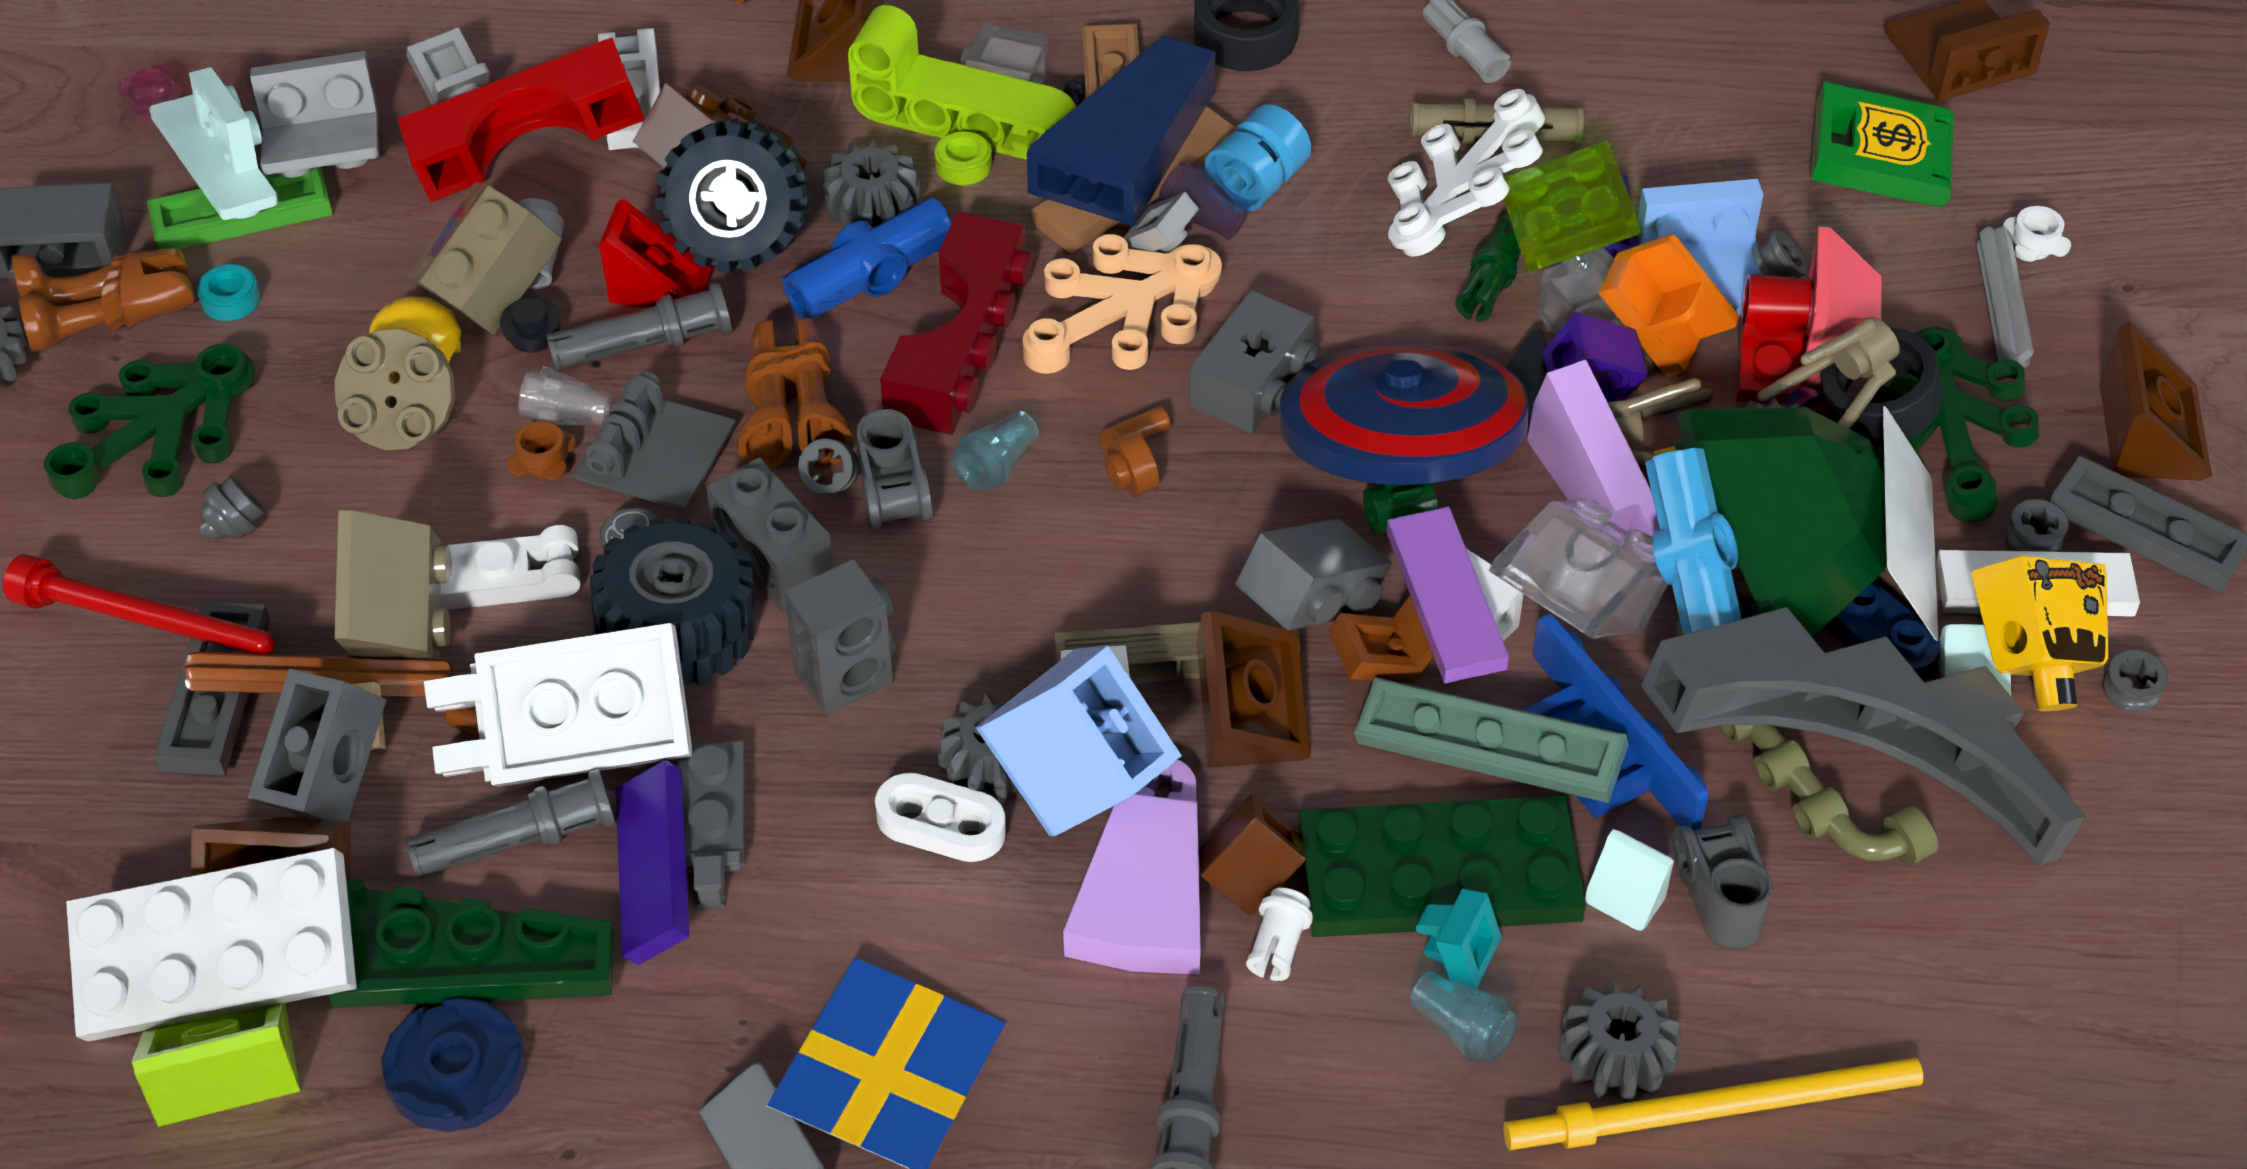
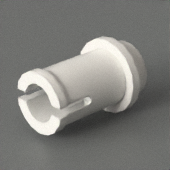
M1276 888L1272 890L1270 896L1261 901L1259 912L1263 919L1252 952L1246 962L1247 968L1257 976L1264 978L1270 956L1274 953L1272 958V965L1274 967L1270 980L1283 981L1289 977L1291 972L1290 966L1301 932L1308 929L1313 920L1312 912L1309 910L1310 901L1302 893L1288 888Z

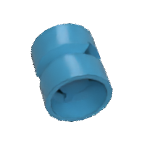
M1264 104L1256 107L1237 126L1233 133L1228 134L1208 154L1205 159V173L1214 191L1227 204L1239 210L1252 212L1260 209L1279 190L1284 182L1288 181L1306 164L1311 156L1312 145L1308 133L1300 121L1289 111L1277 105Z

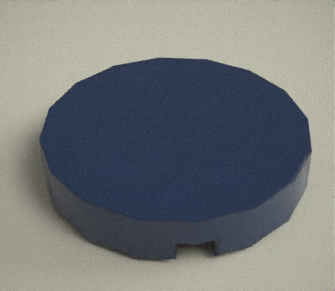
M463 997L441 1000L443 1006L434 1007L427 1012L422 1007L407 1015L390 1034L381 1058L382 1072L387 1094L400 1115L421 1128L451 1132L477 1127L500 1114L518 1094L526 1071L522 1039L507 1013L486 1001Z

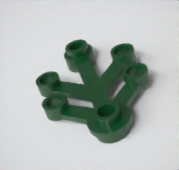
M1940 327L1922 329L1914 334L1923 337L1936 352L1941 374L1943 400L1937 417L1924 431L1911 437L1908 441L1917 453L1940 425L1953 473L1945 485L1948 511L1954 518L1960 521L1979 522L1990 517L1995 512L1998 505L1997 488L1993 476L1977 465L1966 421L2002 436L2003 441L2009 446L2022 448L2030 446L2039 437L2038 415L2034 409L2028 406L2016 405L2005 410L1956 389L1954 376L1988 388L1990 395L1996 400L2003 402L2016 400L2026 390L2025 371L2020 363L2014 360H2001L1992 365L1964 353L1963 341L1955 332ZM1901 371L1888 387H1880L1869 403H1883L1896 400L1909 393L1919 380L1916 376ZM2005 378L2015 379L2010 383L1998 382ZM2016 424L2028 425L2026 428L2023 429L2011 428ZM1876 445V451L1884 463V445Z
M216 344L204 349L197 356L195 363L152 364L146 360H135L124 365L119 372V380L126 396L103 397L94 392L76 396L69 404V413L75 428L82 433L92 434L99 432L107 427L110 420L132 421L91 448L83 443L69 442L52 449L44 460V469L52 489L69 499H80L88 496L96 487L100 471L155 435L151 458L142 467V476L151 495L156 497L174 495L184 484L178 456L187 413L205 402L203 425L197 427L192 434L196 454L201 461L205 463H219L226 460L232 454L234 446L227 428L232 399L244 393L254 381L255 370L251 359L234 345ZM138 379H144V380L139 381V382H134V381H136V380H138ZM160 387H182L171 395L154 396ZM95 411L94 413L84 415L88 412ZM211 441H218L215 444L207 445ZM169 474L164 478H157L160 475Z

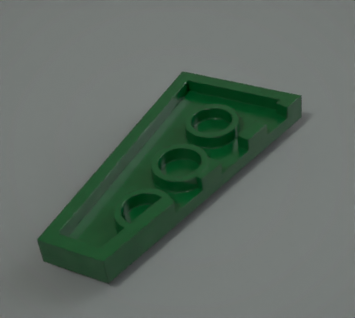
M346 878L357 989L328 994L332 1008L442 1003L441 1000L457 997L497 1001L612 995L615 936L611 921L525 908L519 914L491 909L489 901L463 897L460 904L425 898L423 890L396 886L392 893L368 889L365 887L363 880Z

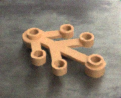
M1107 234L1097 238L1093 244V264L1097 270L1107 274H1115L1122 270L1152 274V276L1139 281L1080 273L1079 266L1072 260L1065 258L1052 260L1044 269L1045 290L1049 295L1056 298L1081 296L1104 300L1061 322L1050 318L1039 319L1033 322L1023 335V360L1035 372L1044 374L1058 372L1065 368L1070 361V344L1126 316L1123 330L1116 333L1112 339V360L1122 369H1138L1148 360L1147 333L1155 301L1172 292L1175 293L1173 305L1166 307L1161 314L1162 337L1172 344H1185L1192 341L1197 333V314L1195 312L1198 298L1208 295L1220 280L1222 274L1220 257L1212 249L1197 244L1179 246L1168 254L1128 249V243L1123 237ZM1107 253H1115V255H1106V254H1107ZM1066 277V278H1068V279L1060 280V279H1056V278ZM1173 323H1184L1185 325L1177 326L1173 325ZM1125 348H1135V349H1137V350H1134V351H1126V350H1123V349H1125Z

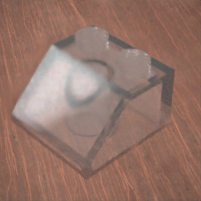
M1579 496L1577 500L1550 502L1494 559L1488 570L1592 639L1644 630L1669 585L1662 578L1657 568L1652 546L1653 537L1636 529H1630L1629 532L1625 531L1610 521L1612 512L1608 508L1584 496Z

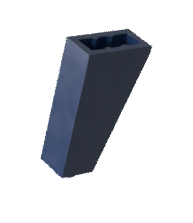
M1162 36L1030 145L1027 150L1028 193L1134 226L1214 95L1215 51Z

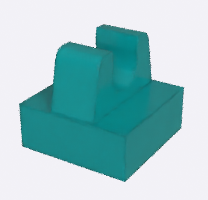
M1462 889L1454 905H1427L1416 925L1417 933L1431 935L1424 948V953L1427 957L1444 963L1451 985L1477 990L1502 939L1488 894Z

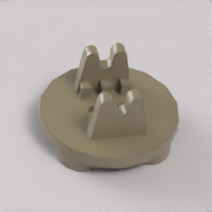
M406 329L377 330L367 336H360L352 340L347 346L346 354L342 357L335 377V399L338 408V420L347 432L355 434L362 442L382 450L413 449L433 439L448 422L455 401L454 374L444 353L427 337ZM395 372H398L400 375L398 383H395L393 380ZM393 396L397 400L395 407L390 405V398Z

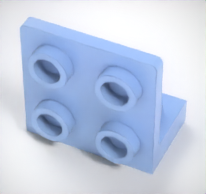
M1747 179L1642 188L1636 223L1640 245L1670 234L1675 235L1739 316H1741V298L1748 274L1763 275L1752 255V247L1757 244L1755 235L1763 200V192L1759 180Z

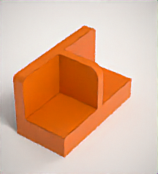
M1672 234L1617 253L1598 292L1625 327L1636 329L1639 344L1666 377L1686 372L1700 339L1735 328L1740 318L1735 309L1681 241Z

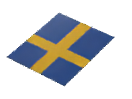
M855 957L766 1106L908 1169H928L1006 1022Z

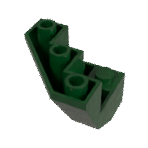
M1806 407L1686 409L1676 414L1682 436L1681 440L1674 443L1676 451L1690 448L1704 449L1718 513L1723 515L1731 526L1737 544V563L1755 599L1748 603L1752 616L1788 607L1805 630L1814 637L1883 573L1887 565L1885 468L1870 439Z

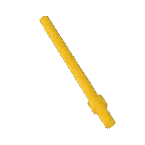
M1913 1057L1591 1108L1588 1102L1558 1106L1557 1114L1504 1122V1139L1509 1151L1562 1142L1565 1149L1594 1145L1598 1136L1920 1086L1923 1083V1070L1918 1058Z

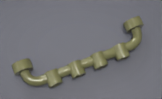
M1736 591V596L1739 602L1741 618L1743 619L1744 609L1741 599ZM1678 619L1676 624V637L1683 635L1680 619ZM1773 725L1719 726L1723 735L1733 745L1751 738L1762 753L1754 757V767L1759 779L1769 791L1775 792L1789 785L1801 800L1792 806V813L1800 831L1809 840H1815L1827 833L1840 848L1854 857L1865 861H1887L1899 857L1908 865H1914L1938 851V840L1935 831L1927 817L1917 807L1908 805L1886 817L1883 821L1885 833L1880 835L1865 833L1849 818L1848 809L1839 793L1832 787L1828 786L1825 788L1810 770L1808 759L1797 742L1792 739L1786 740Z

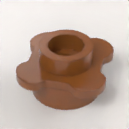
M536 421L526 424L518 430L514 437L516 453L507 460L508 470L515 476L530 474L550 481L558 480L567 473L565 461L568 453L576 448L575 437L570 432L562 431L551 422Z

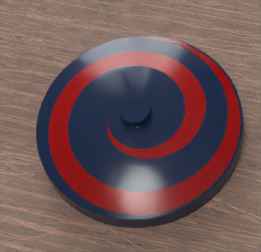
M1392 343L1365 346L1339 352L1318 360L1301 370L1288 382L1283 390L1280 401L1281 431L1286 444L1298 457L1308 464L1336 476L1361 482L1388 485H1417L1444 482L1486 470L1507 458L1519 447L1526 436L1528 428V395L1522 382L1506 367L1470 351L1420 343Z

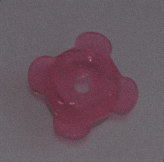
M155 65L150 68L141 69L133 74L132 77L123 78L117 85L119 94L128 97L130 100L131 111L138 117L152 120L150 106L176 100L184 95L183 86L172 81L170 78L171 71L164 65Z

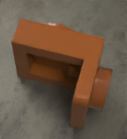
M1411 596L1407 598L1393 618L1340 613L1328 629L1349 679L1374 681L1375 677L1404 684H1414L1434 657Z

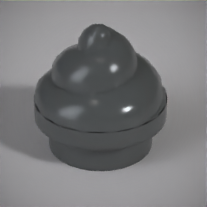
M230 475L221 484L214 481L204 490L205 502L200 509L203 521L199 526V534L202 537L221 539L225 536L232 538L244 537L258 528V524L255 521L266 511L251 492Z

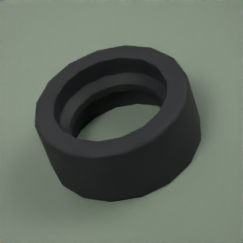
M1298 0L1194 1L1195 44L1198 47L1215 51V64L1236 71H1258L1279 64L1293 52L1298 40ZM1250 11L1263 14L1275 22L1260 29L1242 30L1228 27L1219 22L1218 19L1234 12Z
M1891 328L1898 340L1900 352L1889 363L1895 370H1902L1916 376L1919 382L1909 393L1896 400L1883 403H1869L1850 429L1870 439L1871 443L1875 445H1884L1883 406L1887 407L1908 440L1924 431L1939 414L1943 400L1941 374L1935 350L1923 337L1905 329ZM1833 363L1821 371L1820 377L1828 417L1830 420L1838 423L1854 400L1845 392L1854 380L1846 377L1836 364Z

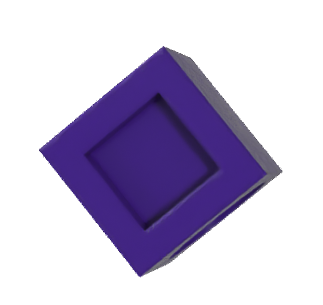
M1574 312L1543 351L1548 372L1586 360L1607 402L1626 400L1633 391L1639 388L1643 379L1648 374L1636 329Z

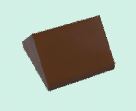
M799 0L787 75L795 81L850 83L849 48L875 7L884 5L883 0Z
M2130 321L2120 326L2100 383L2112 471L2124 477L2202 481L2212 476L2197 385Z
M1215 611L1202 613L1197 633L1196 648L1208 768L1301 761L1310 758L1297 632L1287 631L1286 629Z

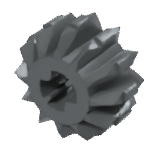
M874 139L869 147L859 148L850 143L847 154H832L829 168L823 170L824 178H822L821 184L826 210L830 215V220L840 221L844 228L856 221H867L875 227L918 204V199L921 196L920 181L917 180L916 167L913 164L912 156L901 155L896 144L881 149L878 148Z
M986 692L980 706L975 707L961 701L957 710V717L944 718V724L941 728L940 746L937 748L938 763L942 767V772L947 773V782L994 796L1003 806L1008 793L1013 792L1019 796L1022 795L975 727L1015 696L1013 694L1005 702L998 704L994 703Z
M1614 978L1606 985L1604 995L1586 987L1585 991L1579 996L1578 1006L1570 1005L1563 1016L1561 1029L1564 1031V1035L1561 1036L1559 1045L1561 1060L1571 1063L1570 1075L1572 1076L1573 1084L1590 1080L1595 1082L1593 1092L1597 1100L1606 1094L1608 1089L1618 1090L1625 1103L1634 1098L1636 1088L1654 1096L1656 1090L1661 1087L1663 1077H1670L1671 1073L1676 1069L1679 1058L1677 1047L1681 1037L1679 1022L1668 1019L1670 1009L1667 1005V999L1651 1002L1645 1000L1646 991L1643 983L1636 987L1632 994L1622 992Z

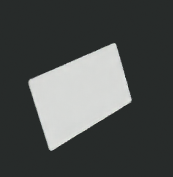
M1883 406L1887 568L1934 639L1938 641L1932 478L1887 407Z

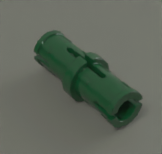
M1511 216L1501 217L1495 224L1494 231L1485 248L1479 249L1470 263L1472 265L1470 268L1471 275L1455 302L1456 309L1466 319L1471 320L1473 313L1480 303L1482 306L1476 316V322H1483L1489 319L1502 290L1508 288L1514 282L1517 275L1516 263L1532 235L1531 229L1523 220L1516 218L1509 234H1505L1511 223Z

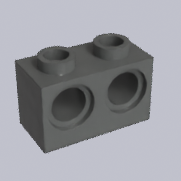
M760 458L706 486L712 525L716 526L717 534L720 535L728 532L737 539V548H744L750 558V567L753 568V580L782 613L786 611L785 590L833 569L830 534Z
M852 559L784 591L794 672L824 715L830 714L893 683L891 655L896 653V645L888 628L887 615L893 612V607L888 592L879 579L873 578L869 580L857 562Z

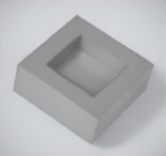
M1186 192L1149 206L1137 220L1136 224L1123 237L1128 243V249L1150 252L1158 251L1159 253L1170 252L1186 238L1188 232L1184 227L1199 208Z

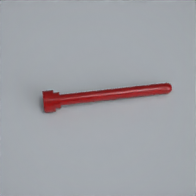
M20 554L10 562L4 574V594L10 602L38 609L57 601L249 654H271L275 648V639L267 631L63 577L62 572L56 568L52 561L41 557Z

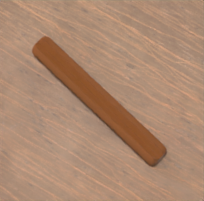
M192 652L187 655L185 662L186 688L190 691L281 694L289 668L345 681L350 684L377 682L380 684L381 696L426 697L424 681L451 677L450 663L445 659Z

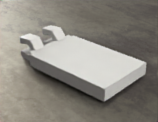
M672 623L475 654L476 663L470 664L471 674L424 681L427 708H435V711L441 712L476 707L480 740L432 747L435 773L443 774L445 777L484 771L485 782L491 781V785L500 787L589 773L596 769L602 771L690 757L693 753L676 627Z

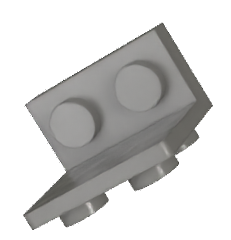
M365 51L251 68L250 78L262 125L260 164L264 175L278 174L286 178L298 177L308 173L312 168L336 165L338 168L343 169L356 168L366 164L370 159L379 157V113Z

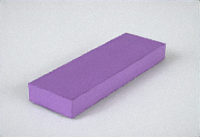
M1445 507L1389 519L1387 522V536L1444 684L1507 670L1508 652L1450 508Z

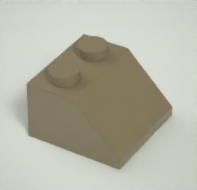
M338 510L335 640L351 657L440 659V647L449 646L451 633L450 615L448 608H441V584H449L451 581V551L448 545H442V541L430 525L355 510Z

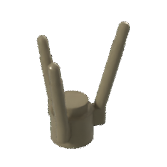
M1867 317L1851 330L1803 354L1800 358L1803 365L1758 393V399L1761 402H1767L1835 363L1838 369L1850 379L1868 378L1866 384L1838 421V424L1851 429L1879 388L1896 375L1895 369L1889 362L1896 358L1900 352L1898 340L1891 328L1876 317Z
M1694 378L1678 384H1672L1627 400L1607 402L1638 465H1646L1645 462L1651 460L1653 452L1634 451L1632 449L1633 444L1643 443L1642 418L1711 399L1713 391L1710 388L1698 390L1701 387L1699 379Z

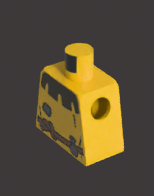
M2018 556L1972 570V579L1994 667L2000 674L2033 676L2038 711H2059L2078 706L2074 674L2102 667L2108 660L2107 574L2105 564Z

